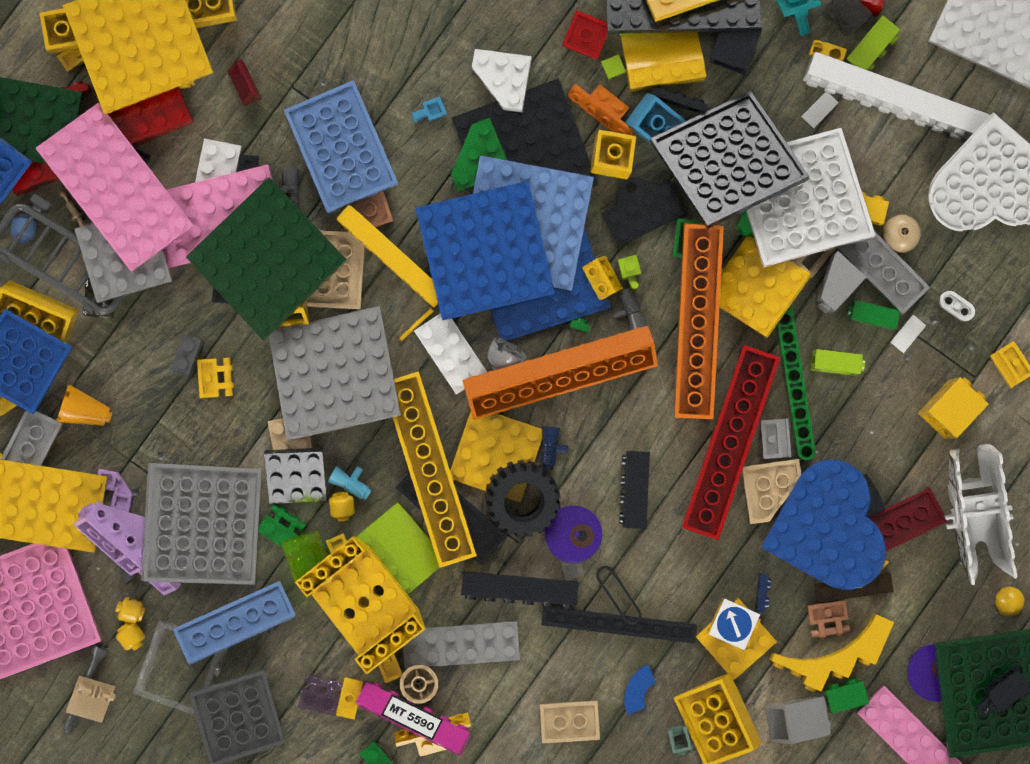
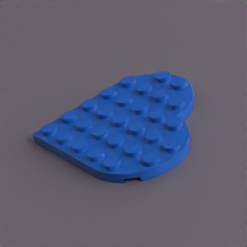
M840 460L817 462L801 474L761 547L825 584L842 590H853L871 583L881 572L886 560L887 551L881 530L872 520L867 518L871 504V493L867 480L857 468Z

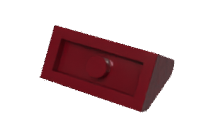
M242 59L236 61L227 72L245 107L262 98Z

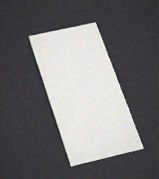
M825 92L801 117L815 128L839 102L828 92Z
M912 315L890 343L904 353L926 325L916 316Z

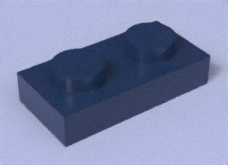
M759 573L755 603L756 612L764 613L765 609H768L769 598L766 597L767 590L771 588V578H768L769 574Z

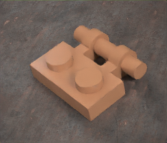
M846 600L807 605L809 624L818 625L817 630H811L812 638L819 637L822 639L829 635L842 636L843 633H850L849 625L842 626L841 620L849 619ZM835 622V627L825 628L824 623Z

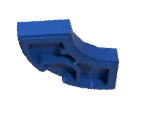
M648 664L634 673L626 687L624 704L627 715L645 708V693L651 685L656 683Z

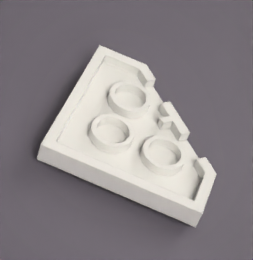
M475 49L472 69L476 75L483 81V84L496 98L503 110L523 112L532 60L531 56Z

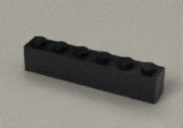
M463 571L461 595H465V599L468 600L484 597V601L495 602L496 598L503 599L504 603H515V600L523 601L522 604L534 605V602H542V606L553 607V603L561 604V608H572L573 605H577L579 582Z

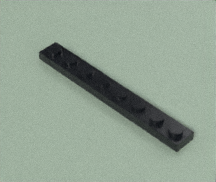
M543 606L541 623L543 626L695 644L697 624L643 617H641L637 624L630 625L618 614ZM624 615L630 622L638 619V617Z

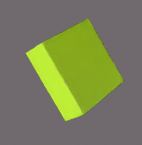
M619 54L601 61L608 80L626 73Z

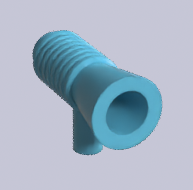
M336 466L327 482L344 488V490L360 499L366 500L371 492L369 486L364 485V483L358 480L363 471L358 466L351 477Z

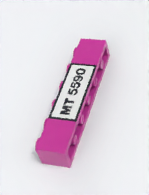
M372 682V684L365 683L355 702L359 707L461 757L471 737L467 727L461 724L457 726L451 724L449 718L443 715L439 718L433 715L434 711L427 707L421 709L416 706L417 704L407 699L405 701L399 698L400 695L392 690L386 692L382 690L383 686L376 682Z

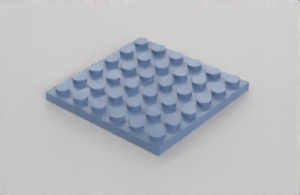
M480 155L473 194L529 181L553 287L572 291L594 177Z

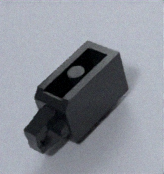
M1011 667L984 688L986 696L976 707L983 716H987L996 710L999 712L1006 711L1012 707V703L1017 699L1027 696L1030 686L1016 668Z

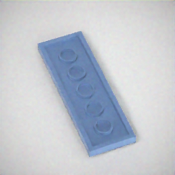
M278 581L174 628L173 631L188 665H191L296 617V614L281 582Z

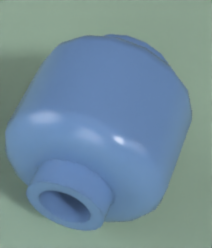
M20 214V216L13 218L10 234L14 237V240L29 219V214ZM35 220L31 221L18 242L29 243L30 240L35 238L37 222Z

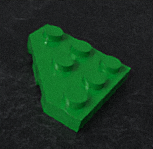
M490 118L471 125L451 173L458 193L474 187L480 155L507 160Z

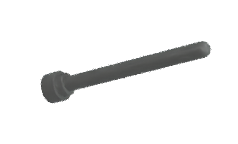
M96 644L93 646L91 651L93 659L85 675L86 678L93 679L100 660L102 661L103 658H106L109 651L107 648ZM69 713L63 728L65 733L71 731L77 715Z

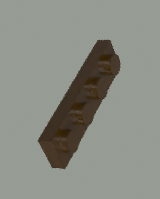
M891 573L879 574L871 583L863 586L861 589L842 590L831 587L824 582L814 583L817 603L894 592Z

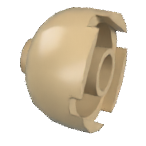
M896 215L890 218L882 229V239L896 253H906L912 250L918 244L921 237V229L918 222L907 215Z
M424 665L409 667L400 679L402 695L408 701L415 704L430 701L438 689L436 674Z

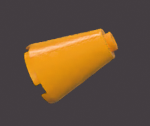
M68 385L56 421L104 426L105 422H110L112 412H109L110 407L79 389Z

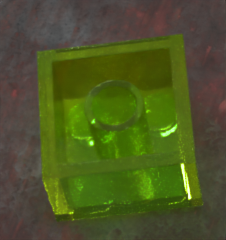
M319 530L282 541V547L294 582L327 557Z

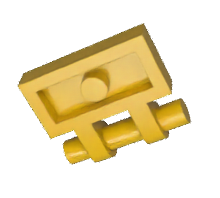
M216 358L197 360L200 398L220 397L219 389H225V396H233L232 388H234V382H232L231 376L233 365H231L230 358H223V366H218ZM218 372H224V383H219Z

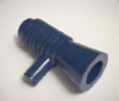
M541 426L543 444L540 464L545 469H553V466L556 465V452L568 453L569 446L556 445L560 427Z

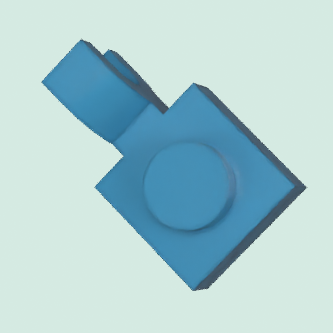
M440 96L422 103L423 109L413 112L412 118L415 123L426 117L431 122L446 116L447 113Z

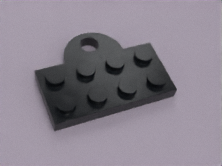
M639 177L623 181L616 193L618 205L601 213L618 248L687 214L670 179L652 188L649 182ZM627 184H635L636 191L628 193L625 188Z

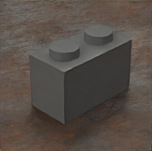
M183 334L170 370L192 377L204 341Z

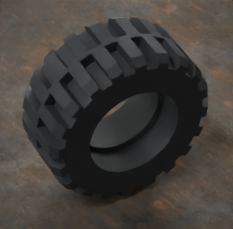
M518 460L516 464L509 462L507 467L502 468L501 466L498 468V473L496 475L492 474L490 477L491 482L487 484V493L485 494L486 508L492 521L500 530L503 529L510 536L515 534L516 537L522 538V535L526 534L527 537H532L534 532H538V534L544 532L542 528L545 526L549 528L552 525L551 520L552 518L556 519L558 515L557 509H560L561 504L559 501L560 492L551 474L541 465L537 466L532 461L525 463L523 460ZM531 483L540 492L538 505L526 514L518 515L511 513L505 505L507 492L517 484Z

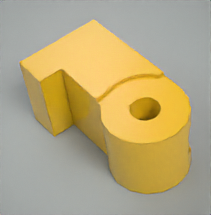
M814 40L808 55L812 58L814 53L818 52L844 62L847 49Z

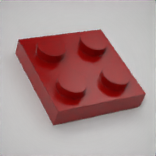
M576 10L562 47L597 60L608 35L607 22Z

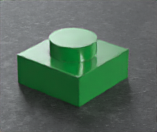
M577 318L576 320L572 319L569 328L588 334L590 325H587L588 321Z

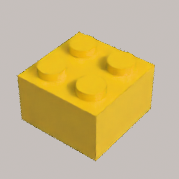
M598 130L594 141L590 173L628 179L632 172L636 136Z

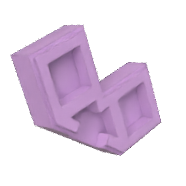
M99 469L98 475L108 476L106 490L114 491L111 507L130 512L134 495L120 473Z

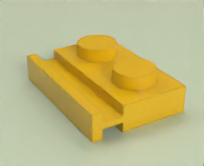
M1014 341L989 356L1009 388H1013L1030 377V365Z

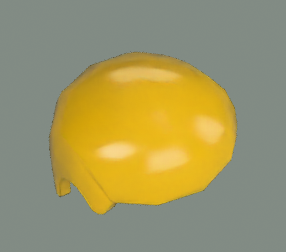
M1008 586L1002 588L996 594L995 605L1001 615L1013 617L1018 615L1024 608L1025 599L1019 589Z

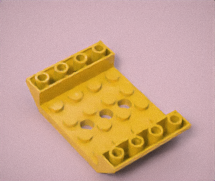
M355 536L351 537L295 582L306 597L310 595L314 597L359 655L355 658V661L366 675L426 629L415 603L373 549ZM375 586L383 587V595H378L375 592ZM361 597L368 598L369 606L361 604ZM347 608L354 610L355 616L353 618L347 616Z

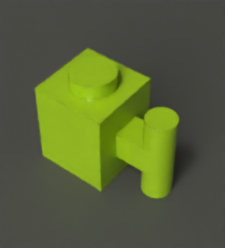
M637 255L618 259L617 265L621 279H628L631 290L635 291L639 286L636 276L641 275Z

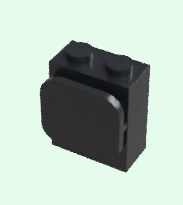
M762 29L759 31L720 32L710 55L709 63L746 75L762 34Z

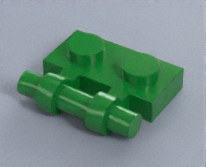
M274 503L270 510L275 512L276 516L272 518L267 514L258 527V532L289 552L299 537L293 531L296 527L303 531L306 524L298 516L294 517L288 513L285 507H280ZM281 518L291 523L288 528L279 522Z

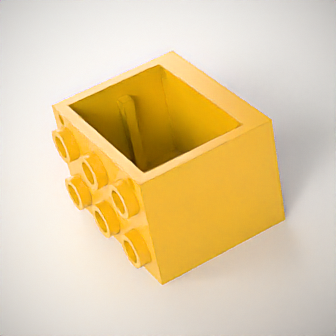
M959 377L948 380L918 414L944 439L958 438L989 404L985 401L987 398L980 391L976 392L971 388L972 383L969 380Z

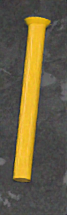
M430 308L399 339L403 341L434 311Z

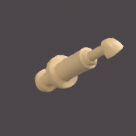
M62 191L60 196L67 202L66 206L73 216L72 221H77L80 227L88 225L82 219L84 214L82 212L79 213L74 203L67 198L66 192Z

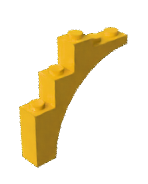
M873 613L867 626L857 638L832 654L818 658L798 659L772 652L769 660L773 661L772 665L783 670L784 667L791 669L790 673L799 678L804 675L801 682L805 684V689L814 693L816 690L822 692L830 671H833L831 675L843 679V676L849 678L858 657L860 658L859 662L867 666L870 663L876 665L894 622Z

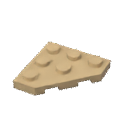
M799 459L743 467L742 476L749 524L769 522L776 511L790 495L801 476Z

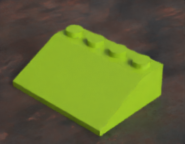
M399 502L357 536L359 540L373 549L407 594L411 593L439 568L431 540Z

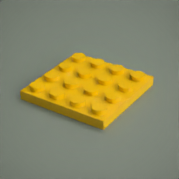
M749 235V237L744 239L721 272L719 308L768 338L807 283L811 274L790 260L763 267L755 238Z
M470 411L450 470L453 480L486 491L487 484L491 482L490 477L492 474L496 475L498 473L497 469L501 466L505 468L507 463L512 462L516 464L518 460H523L525 463L535 461L543 438L542 429L499 414L474 420ZM527 483L513 486L507 492L505 498L521 503Z

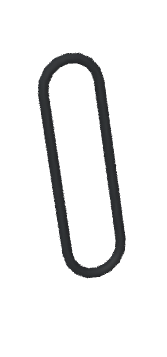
M609 566L600 567L596 573L598 582L623 620L630 625L637 624L642 617L640 609L615 571ZM602 569H609L638 611L639 617L636 621L630 622L626 619L599 577Z

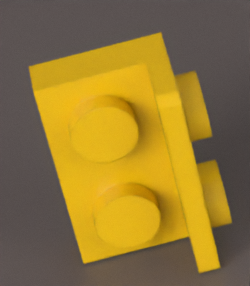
M606 255L582 267L599 300H603L624 289Z

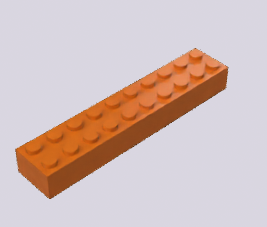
M683 223L674 398L675 418H714L723 225H715L707 229L704 224Z
M645 326L564 349L556 353L547 354L539 358L526 360L498 370L489 371L481 375L471 376L462 381L473 419L476 420L658 366L652 335L649 327Z

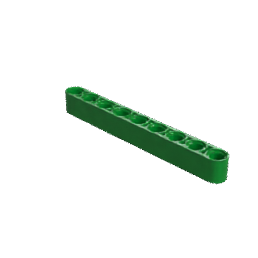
M791 304L785 312L789 322L782 324L779 321L775 327L796 455L801 460H810L815 456L816 450ZM784 333L791 335L792 341L790 343L783 341ZM787 352H792L795 355L793 362L786 360ZM790 371L797 372L798 379L796 381L789 379ZM793 390L800 391L801 398L799 400L793 399ZM798 408L804 411L802 419H798L795 416V411ZM801 427L807 430L805 438H801L798 435V430ZM804 446L810 449L808 457H804L801 454V449Z

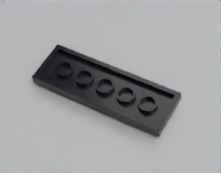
M409 472L396 488L421 510ZM457 492L477 555L473 558L481 565L507 536Z

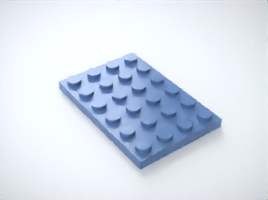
M354 80L284 110L328 214L398 185Z

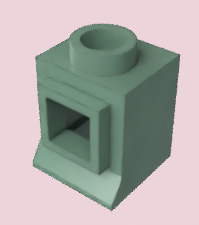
M684 724L667 728L672 753H677V756L687 754L688 750L692 749L687 726ZM683 735L685 743L675 745L674 736Z

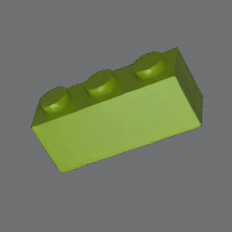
M882 15L844 62L871 72L875 67L873 62L877 58L881 60L886 54V46L888 44L893 45L899 38L897 33L900 29Z

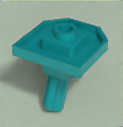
M776 0V5L784 17L792 15L793 19H796L799 33L801 36H804L811 32L807 19L808 10L821 6L820 0Z

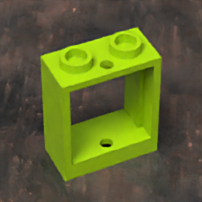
M820 349L811 351L810 371L856 376L865 369V360L861 354Z

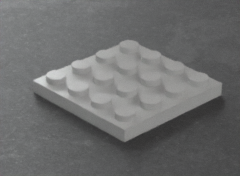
M94 223L75 228L97 303L172 282L163 250L131 272Z

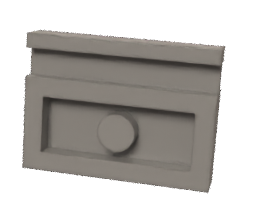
M789 419L761 420L760 430L763 459L791 457Z

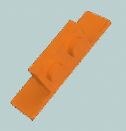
M576 83L572 86L567 96L603 126L615 133L627 135L634 133V130L621 120L629 110V107L601 84L591 95Z

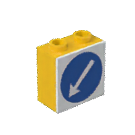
M722 598L707 633L745 650L753 640L751 636L753 630H757L760 624V614Z

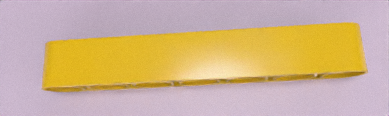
M348 205L336 220L428 304L435 308L438 301L432 278L358 211Z

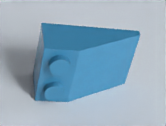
M646 93L625 123L635 133L650 143V138L682 124L686 120L658 97Z

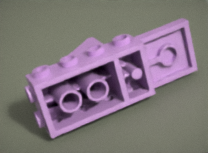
M100 501L94 504L90 503L87 507L84 506L77 514L79 518L73 525L130 576L136 573L141 575L145 517L103 505ZM148 581L163 595L177 590L181 585L180 582Z

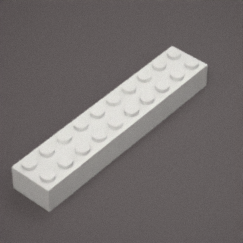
M815 52L810 59L803 81H806V84L811 87L817 88V86L825 88L824 91L830 94H835V92L842 94L844 99L851 101L856 99L861 101L860 104L866 107H871V105L878 107L880 112L897 114L896 117L902 120H907V118L914 120L916 125L930 126L935 132L943 133L944 131L950 133V137L959 140L961 138L968 140L990 116L987 113Z

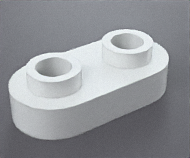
M946 291L940 295V307L958 320L965 322L974 317V306L955 292ZM946 298H950V299H951V304H950V305L946 304V302H945V299H946ZM962 309L967 311L965 316L961 314Z

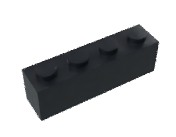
M626 451V455H622V466H625V474H621V485L624 486V493H620V505H623V512L619 513V524H623L622 528L647 529L650 452Z

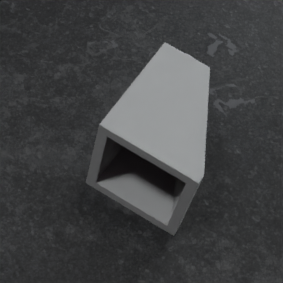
M839 251L834 253L829 259L816 299L817 307L825 314L827 312L831 314L836 311L866 278Z
M811 696L765 704L771 743L795 744L831 735V725L828 720L827 703L824 696Z

